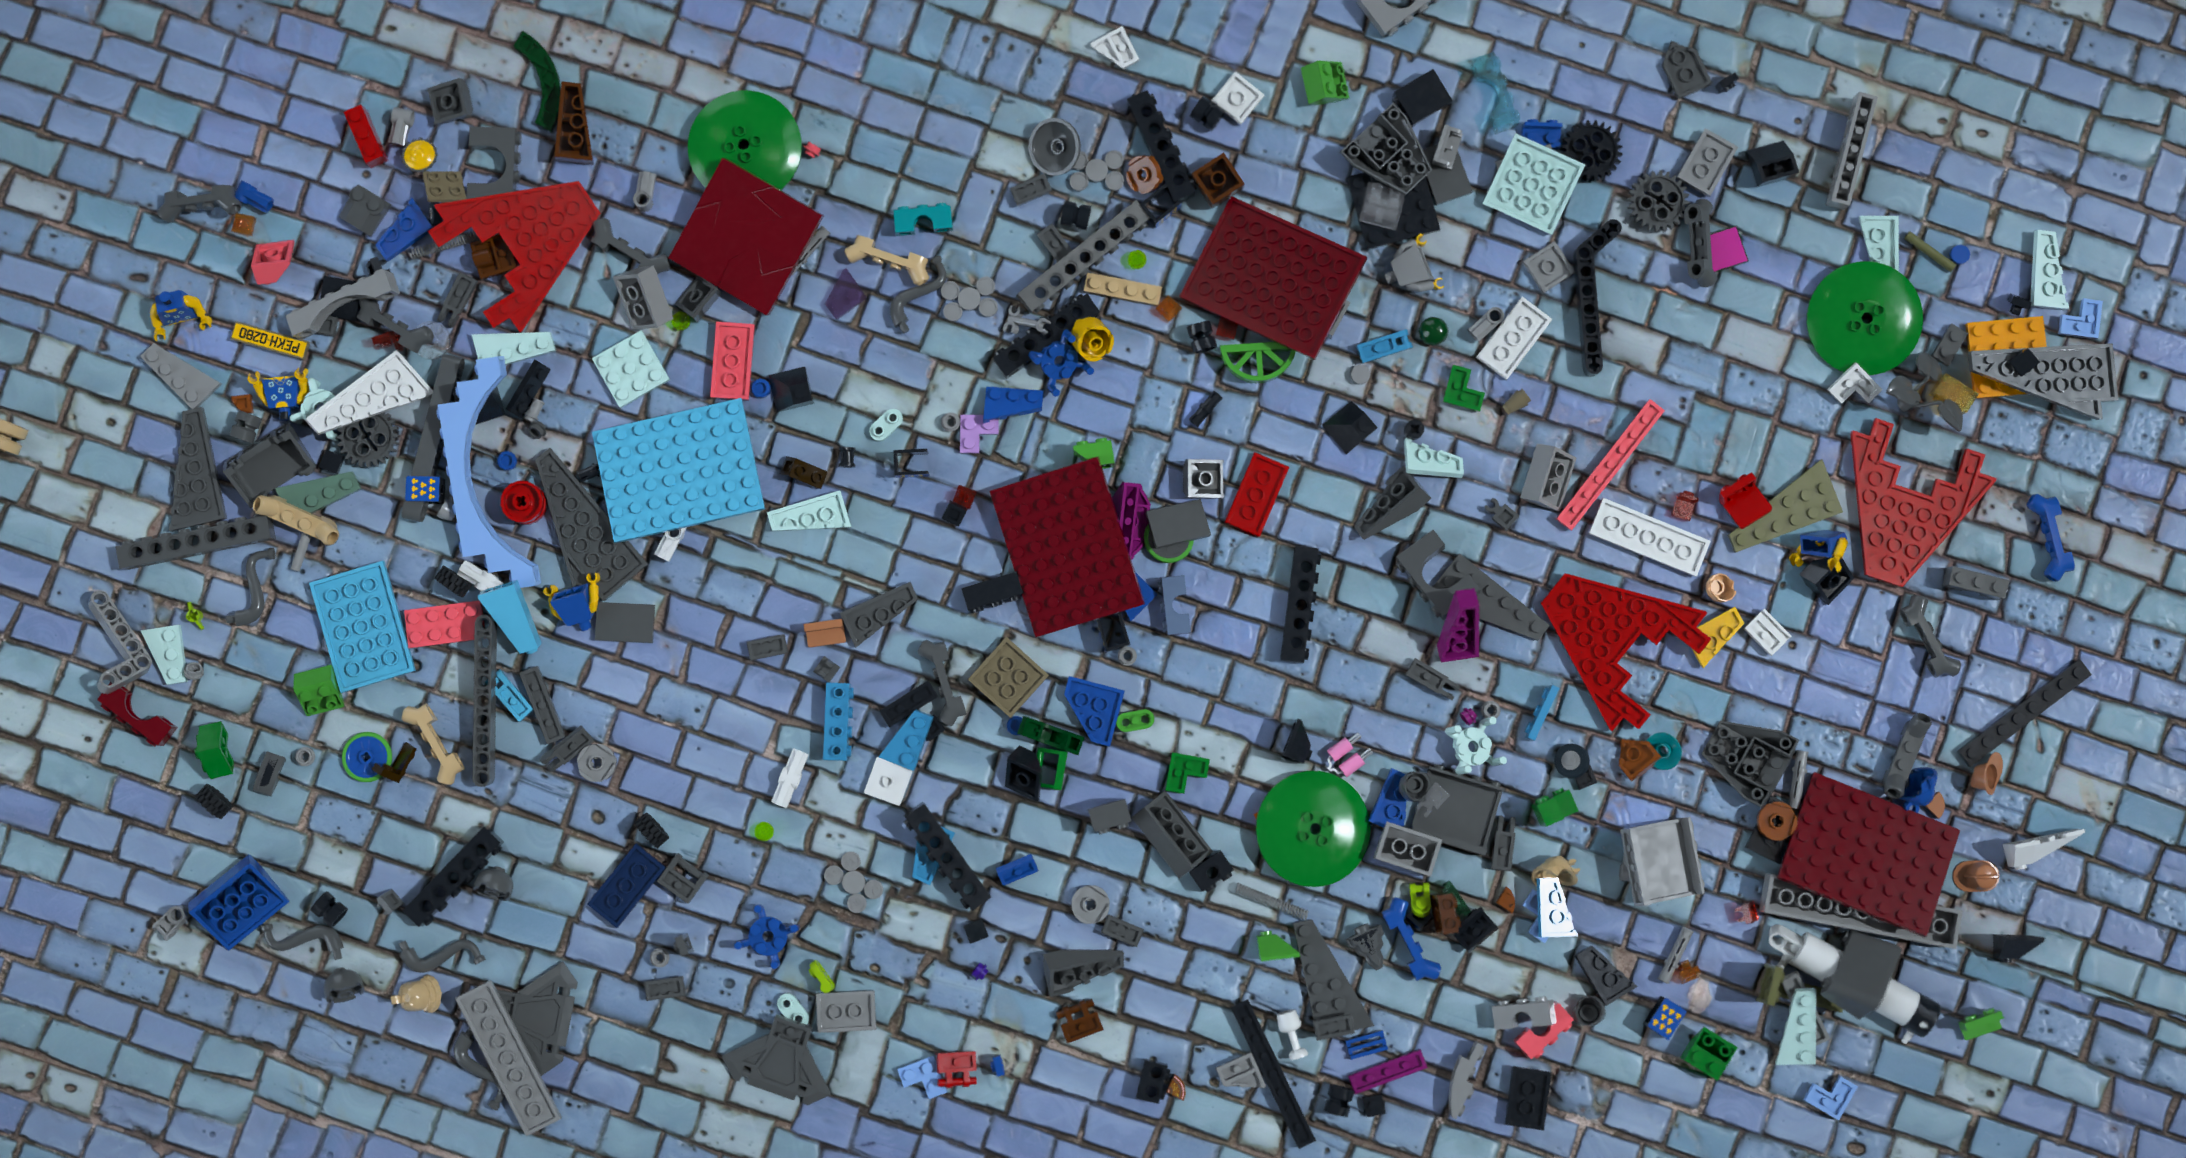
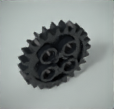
M1587 120L1585 126L1582 122H1579L1578 128L1573 126L1571 128L1572 132L1568 131L1566 133L1568 138H1563L1562 140L1565 145H1561L1560 149L1565 150V152L1561 154L1581 163L1582 160L1586 159L1591 164L1590 167H1584L1578 180L1583 176L1586 182L1589 181L1590 177L1596 182L1598 176L1603 180L1605 178L1604 173L1609 177L1612 174L1610 170L1615 171L1617 169L1614 164L1619 165L1621 162L1618 158L1623 153L1618 152V150L1622 149L1623 146L1617 145L1621 138L1615 139L1614 136L1617 132L1610 133L1611 126L1605 129V122H1602L1600 126H1598L1597 120L1592 125ZM1598 135L1601 142H1594L1592 136ZM1575 142L1582 143L1583 149H1577ZM1588 149L1595 150L1594 154L1588 152ZM1601 152L1606 153L1608 160L1601 159L1599 154Z

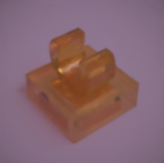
M240 213L235 214L232 232L252 236L256 217Z
M1168 295L1155 310L1170 322L1182 310V307Z
M1688 960L1681 962L1682 972L1679 973L1678 977L1681 984L1700 977L1701 972L1698 965L1691 968Z

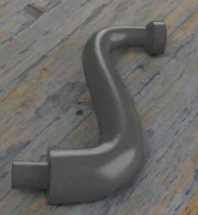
M940 255L930 260L931 264L935 265L938 271V278L936 280L899 293L890 304L892 322L895 327H900L903 334L910 330L906 324L909 319L904 312V306L918 297L936 291L946 281V270Z
M274 548L255 552L248 558L246 575L251 594V606L246 610L235 611V615L226 616L227 623L236 622L237 626H242L256 621L261 616L264 610V596L255 565L262 558L275 559Z
M272 924L261 926V931L264 932L267 944L274 950L286 951L308 941L321 938L326 941L328 952L333 951L334 960L342 959L340 949L344 948L341 938L336 930L327 925H317L308 928L282 942L274 939Z
M406 940L399 943L403 952L399 954L408 968L419 973L429 972L437 968L461 949H469L472 952L475 965L486 960L485 956L481 955L476 944L470 940H458L427 959H420L414 947L409 948Z
M469 1027L466 1032L461 1031L455 1042V1060L468 1072L484 1078L497 1086L498 1093L494 1100L489 1101L488 1106L498 1111L505 1095L493 1071L477 1063L468 1055V1049L474 1042L472 1037L474 1034Z

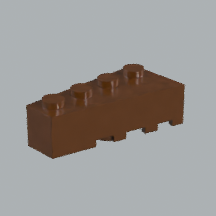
M562 81L555 160L594 165L581 83Z

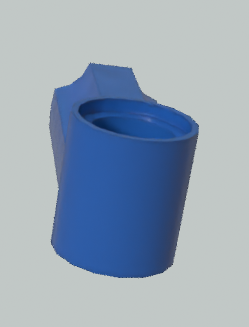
M241 180L235 191V197L240 202L246 205L249 204L266 214L273 207L274 199L261 193L257 188Z

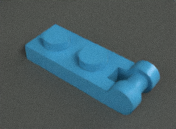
M1407 329L1357 345L1362 364L1413 348L1412 343L1409 342L1407 337L1409 335ZM1400 338L1402 345L1397 346L1395 339Z

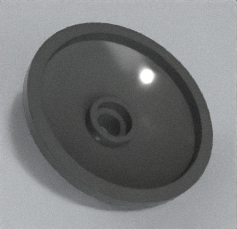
M1061 118L1045 119L1032 131L1029 139V154L1033 164L1041 172L1052 176L1065 174L1076 165L1081 152L1080 138L1076 129L1068 121Z

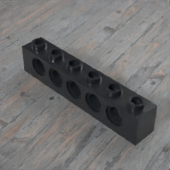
M1148 90L1128 98L1127 106L1150 155L1155 158L1160 166L1163 183L1168 185L1167 191L1173 204H1176L1178 201L1183 202L1195 196L1197 187L1193 179L1189 180L1187 175L1189 170L1186 163H1181L1179 158L1181 155L1180 150L1171 141L1173 138L1172 133L1163 124L1165 119L1162 112H1158L1155 107L1157 102L1154 95H1150ZM1144 109H1149L1152 114L1145 117L1141 112ZM1152 126H1157L1160 131L1153 134L1149 129ZM1160 143H1165L1168 148L1165 151H1161L1157 146ZM1173 160L1176 165L1173 168H1169L1165 165V162ZM1181 177L1184 182L1181 185H1176L1173 179Z
M1082 294L1078 295L1073 299L1074 303L1059 308L1057 310L1058 314L1051 317L1049 315L1046 317L1051 324H1044L1043 329L1051 333L1050 338H1041V332L1037 328L1031 327L1025 332L1027 335L1021 339L1020 337L1015 338L1010 342L1011 346L1006 349L1001 348L994 353L993 361L1006 379L1032 362L1028 356L1030 351L1041 353L1052 342L1060 341L1065 329L1071 332L1076 320L1100 316L1099 309L1088 294L1084 296ZM1080 309L1082 315L1079 318L1073 317L1071 314L1073 310ZM1064 320L1067 325L1064 328H1058L1056 322ZM1028 341L1034 342V349L1027 350L1024 347L1025 343ZM1017 352L1020 355L1019 359L1016 361L1010 360V353Z
M1294 547L1280 661L1303 664L1304 660H1308L1309 649L1306 648V643L1310 641L1312 632L1308 628L1309 622H1313L1314 617L1311 604L1316 601V592L1313 591L1314 584H1318L1319 573L1316 572V565H1320L1321 554L1318 553L1317 548ZM1303 562H1308L1311 565L1309 572L1302 571L1301 564ZM1300 581L1308 583L1309 588L1307 591L1299 589L1298 584ZM1298 600L1305 601V610L1297 609L1296 602ZM1295 619L1303 621L1304 626L1302 629L1294 627ZM1293 638L1301 640L1300 648L1292 647L1291 640Z
M921 802L903 815L906 819L904 824L910 831L914 830L917 834L915 837L921 847L925 845L928 849L926 854L932 862L936 861L940 866L937 870L942 877L945 878L947 876L951 881L948 885L954 893L958 892L961 895L960 902L965 909L970 908L974 911L991 898L925 803ZM922 821H927L928 823L926 831L919 830V824ZM933 837L939 838V844L936 847H931L930 840ZM948 852L951 858L948 862L944 863L941 861V856L943 853ZM956 868H960L962 871L959 878H953L952 872ZM966 884H972V892L968 894L964 893V886Z
M484 826L405 907L403 912L418 927L428 926L435 919L433 916L436 912H442L448 906L447 901L451 897L455 898L462 891V885L464 883L469 884L475 878L474 873L478 869L482 870L489 863V857L492 854L494 856L502 850L501 845L504 841L488 826ZM481 844L486 847L484 855L478 852V847ZM467 858L471 859L473 863L470 869H467L464 865ZM454 872L459 876L457 883L451 880V875ZM440 886L445 889L443 897H440L437 893ZM427 900L432 904L430 911L424 908V903Z

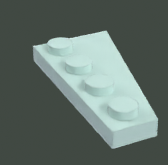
M1859 216L1869 260L1885 264L1899 271V216Z
M2034 231L2030 301L2032 302V307L2068 310L2069 304L2068 302L2066 303L2065 299L2066 288L2063 285L2061 276L2063 271L2058 259L2060 254L2056 232Z
M551 332L471 334L478 359L504 356L505 365L556 351Z
M1795 988L1789 1008L1788 1020L1784 1027L1785 1031L1779 1046V1053L1775 1060L1776 1065L1816 1064L1815 988Z

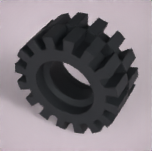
M444 565L434 577L444 587L462 598L472 586L470 582Z
M206 784L195 795L197 801L208 812L219 819H222L233 808L228 798H225L224 794H221L218 789L216 790L210 784Z
M647 812L634 823L641 834L657 849L669 839L663 827Z

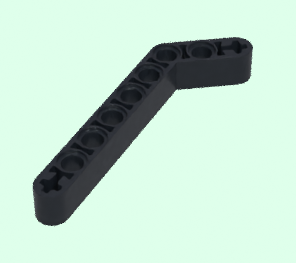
M1616 219L1607 221L1573 253L1574 271L1576 272L1575 285L1582 368L1585 375L1589 377L1596 376L1603 369L1594 256L1621 232L1622 225ZM1614 227L1615 230L1606 236L1605 233L1608 229ZM1593 238H1599L1602 241V245H1595ZM1579 250L1586 251L1588 254L1587 258H1582L1579 255ZM1581 269H1587L1589 277L1582 276ZM1582 288H1589L1591 295H1584ZM1585 306H1589L1592 309L1591 315H1587L1584 312ZM1591 325L1594 333H1587L1585 326ZM1587 344H1593L1595 352H1589ZM1592 362L1593 366L1597 367L1594 371L1592 368H1589V365H1591Z

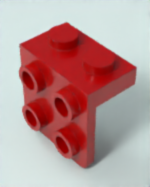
M1752 472L1748 475L1740 476L1734 484H1728L1720 490L1719 502L1740 529L1746 528L1772 511V506L1756 487V477Z

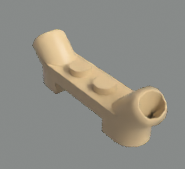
M861 235L856 236L853 245L845 248L844 252L850 263L870 257L873 258L872 261L883 265V262L891 264V268L901 271V268L906 269L913 283L917 286L929 280V275L925 269L928 259L910 252L908 259L876 249L874 248L875 241Z
M259 495L253 503V510L256 514L268 516L315 537L325 545H333L339 538V531L334 521L324 516L318 517L289 504L284 498L276 495L270 497Z
M427 703L419 708L407 706L402 713L403 722L421 728L423 740L426 743L429 742L432 747L430 749L431 754L435 759H439L441 763L437 781L452 785L456 774L465 769L457 753L448 754L432 726V723L438 719Z

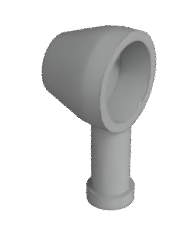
M451 494L437 514V517L452 521L455 517L452 509L454 501Z

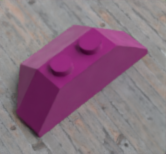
M1122 482L1112 496V500L1132 560L1145 544L1144 532L1148 525L1145 513L1150 511L1151 504L1141 484Z

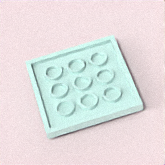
M1515 133L1483 204L1552 235L1585 164Z

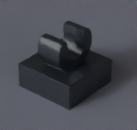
M378 257L371 258L366 264L369 275L371 276L375 271L382 269L381 265H385L387 261L385 259L379 261Z
M2011 293L2007 299L2012 304L2009 312L2017 316L2020 315L2022 307L2029 310L2032 303L2028 299Z

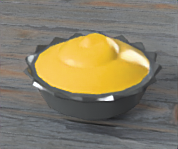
M421 137L408 142L401 154L403 158L402 163L405 164V168L418 173L432 168L438 156L434 143Z

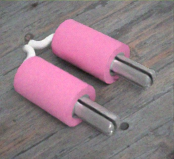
M1356 733L1349 739L1344 737L1327 750V753L1330 755L1327 759L1329 763L1327 768L1330 772L1343 773L1347 778L1365 764L1363 760L1373 754V751L1368 748L1359 755L1356 752L1338 766L1341 771L1331 768L1332 763L1330 759L1332 758L1336 762L1354 749L1352 744L1361 738L1359 733Z

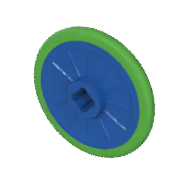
M362 732L354 735L347 741L342 752V764L345 771L353 779L360 782H373L382 777L372 770L375 763L391 765L392 762L390 745L382 736L373 732ZM368 753L370 759L366 761L364 755Z

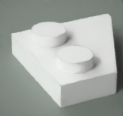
M1123 26L1090 43L1095 50L1122 69H1126L1140 61Z

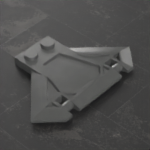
M563 961L519 992L497 989L541 1076L560 1064L564 1059V1054L559 1053L560 1046L566 1047L575 997L569 996L570 989H577L578 982ZM558 986L563 987L562 994H557ZM547 1044L552 1045L551 1052L546 1051Z
M776 1014L769 1034L722 1055L734 1080L740 1081L741 1076L749 1078L747 1083L749 1085L791 1100H795L796 1095L803 1097L802 1103L806 1105L831 1095L807 1048L813 1029L812 1026ZM745 1066L751 1067L752 1070L750 1071L744 1068ZM802 1085L807 1088L806 1090L799 1088V1086Z

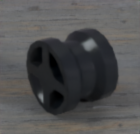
M1411 420L1404 427L1405 436L1412 440L1419 439L1424 433V425L1419 420Z

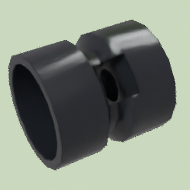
M1202 96L1192 110L1190 117L1197 122L1202 121L1204 127L1213 131L1222 119L1225 110L1218 105L1213 106L1211 100Z
M1065 201L1060 225L1071 227L1075 224L1076 228L1087 230L1092 206L1083 204L1077 207L1075 202Z
M1210 321L1199 322L1187 327L1189 338L1193 339L1191 346L1194 354L1217 348L1215 337L1211 336L1213 329Z
M326 891L316 900L310 911L317 917H323V922L332 928L345 916L348 908L341 902L336 903V898Z
M1330 1084L1328 1091L1330 1099L1326 1100L1324 1111L1348 1117L1350 1110L1348 1102L1352 1101L1354 1090Z

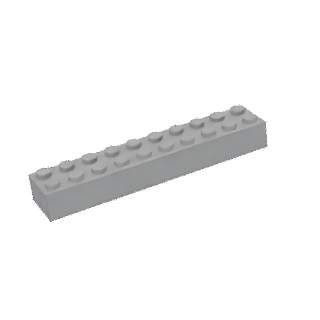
M1765 873L1759 906L1760 912L1947 948H1957L1962 910L1936 906L1928 934L1924 938L1777 878L1778 875Z

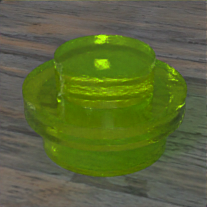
M1134 250L1128 255V264L1131 268L1141 269L1145 266L1147 258L1142 251Z
M679 311L673 315L671 323L675 329L683 331L690 326L691 319L688 314Z
M761 822L755 827L754 833L758 840L768 841L774 835V828L768 822Z

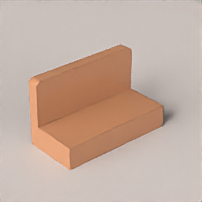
M843 619L804 624V632H806L807 643L810 648L846 642Z

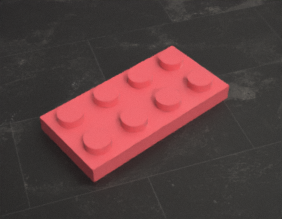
M716 321L711 398L732 400L742 398V400L749 401L755 332L754 324Z
M478 600L404 610L408 647L411 649L474 640L475 620L480 615H483L482 603Z

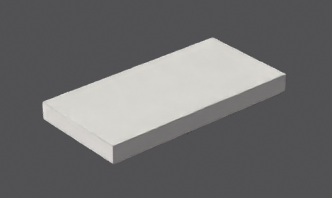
M1521 297L1476 358L1507 380L1553 319L1524 297Z

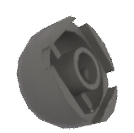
M495 866L494 869H486L478 875L473 890L478 889V894L493 900H498V897H504L503 901H509L514 885L512 878L509 874L505 873V869Z
M344 967L335 969L334 973L330 974L324 983V994L327 1002L330 999H333L334 1003L353 1000L356 998L354 994L360 992L362 995L365 991L360 975Z

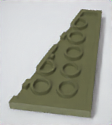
M1820 459L1799 478L1769 501L1772 506L1770 513L1744 529L1737 527L1728 534L1734 553L1842 513L1843 510L1823 460Z

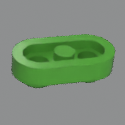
M1146 709L1122 713L1118 716L1116 725L1122 732L1147 729L1153 725L1154 715ZM1142 716L1148 717L1147 723L1141 721ZM1124 719L1129 720L1128 726H1123L1122 721Z

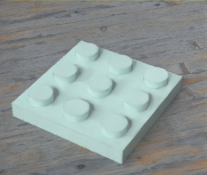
M642 330L592 358L620 408L670 381Z

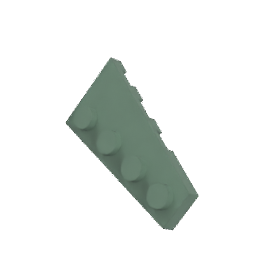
M347 472L278 487L275 490L279 497L287 500V503L313 514L362 490L354 472Z

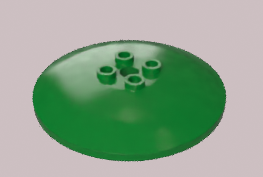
M739 90L715 98L697 115L688 137L690 165L697 179L705 188L709 184L721 159L727 158L771 185L783 190L794 177L802 155L801 134L792 114L775 98L757 91ZM743 140L749 142V147L745 150L739 148V143Z
M1854 262L1832 271L1815 288L1807 308V331L1816 352L1833 368L1845 372L1851 365L1857 363L1869 376L1877 375L1898 366L1914 350L1922 331V305L1914 286L1896 269L1878 262ZM1864 313L1871 315L1872 319L1868 324L1862 321Z
M1303 771L1282 779L1266 794L1257 814L1256 839L1264 860L1280 877L1301 886H1326L1345 878L1361 862L1370 839L1369 815L1361 796L1348 782L1327 772ZM1314 823L1320 827L1319 833L1315 835L1310 831V827Z

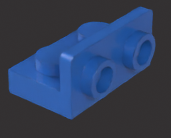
M1529 119L1522 125V136L1543 146L1551 144L1552 150H1559L1561 147V128L1563 123H1558L1557 120L1539 122L1537 119Z

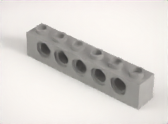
M1858 92L1853 97L1826 206L1845 210L1851 204L1878 96Z

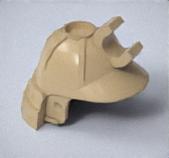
M1554 856L1546 859L1543 864L1533 870L1531 880L1536 887L1537 878H1558L1560 884L1572 886L1578 882L1576 875L1580 868L1574 869L1571 867L1576 863V859L1568 861L1562 856Z
M427 974L420 981H411L401 985L398 995L391 996V1003H400L401 1007L406 1011L424 1010L428 1013H434L441 1004L442 992L438 981L433 976Z

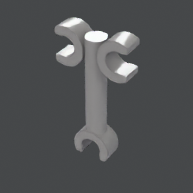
M1013 305L1009 307L1008 312L1010 316L1003 326V331L1009 333L1012 327L1011 332L1017 335L1019 331L1018 325L1037 328L1043 334L1048 333L1047 330L1043 329V326L1046 323L1051 324L1049 320L1041 318L1036 321L1021 318L1025 312L1023 308L1018 307L1015 313L1016 307Z

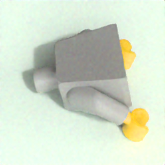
M1419 234L1415 240L1412 239L1400 245L1394 254V259L1391 261L1393 270L1385 274L1388 284L1398 281L1401 287L1417 292L1433 290V288L1435 290L1444 288V286L1439 287L1437 285V281L1443 280L1442 278L1431 281L1434 278L1421 248L1425 246L1427 241H1419L1423 234Z

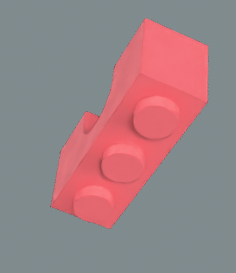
M1556 1001L1554 1002L1557 1023L1548 1025L1547 1030L1540 1035H1536L1529 1028H1526L1513 1040L1531 1060L1540 1057L1544 1052L1543 1048L1548 1044L1551 1046L1558 1039V1034L1562 1031L1566 1032L1572 1027L1571 1022L1574 1019Z

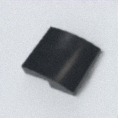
M324 276L320 299L324 298V295L327 293L337 292L341 290L342 286L352 285L356 281ZM359 299L340 306L329 316L358 322L357 315L361 308Z

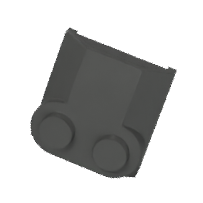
M457 78L427 88L434 125L458 119L466 120L471 117L473 106L470 91L464 79Z
M357 185L350 191L349 199L342 209L339 218L372 237L392 205L364 187Z
M1186 459L1183 466V492L1185 498H1224V460Z

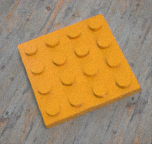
M2043 316L1965 324L1966 332L1968 333L1966 336L1968 352L2047 347ZM1971 372L1973 399L2027 394Z

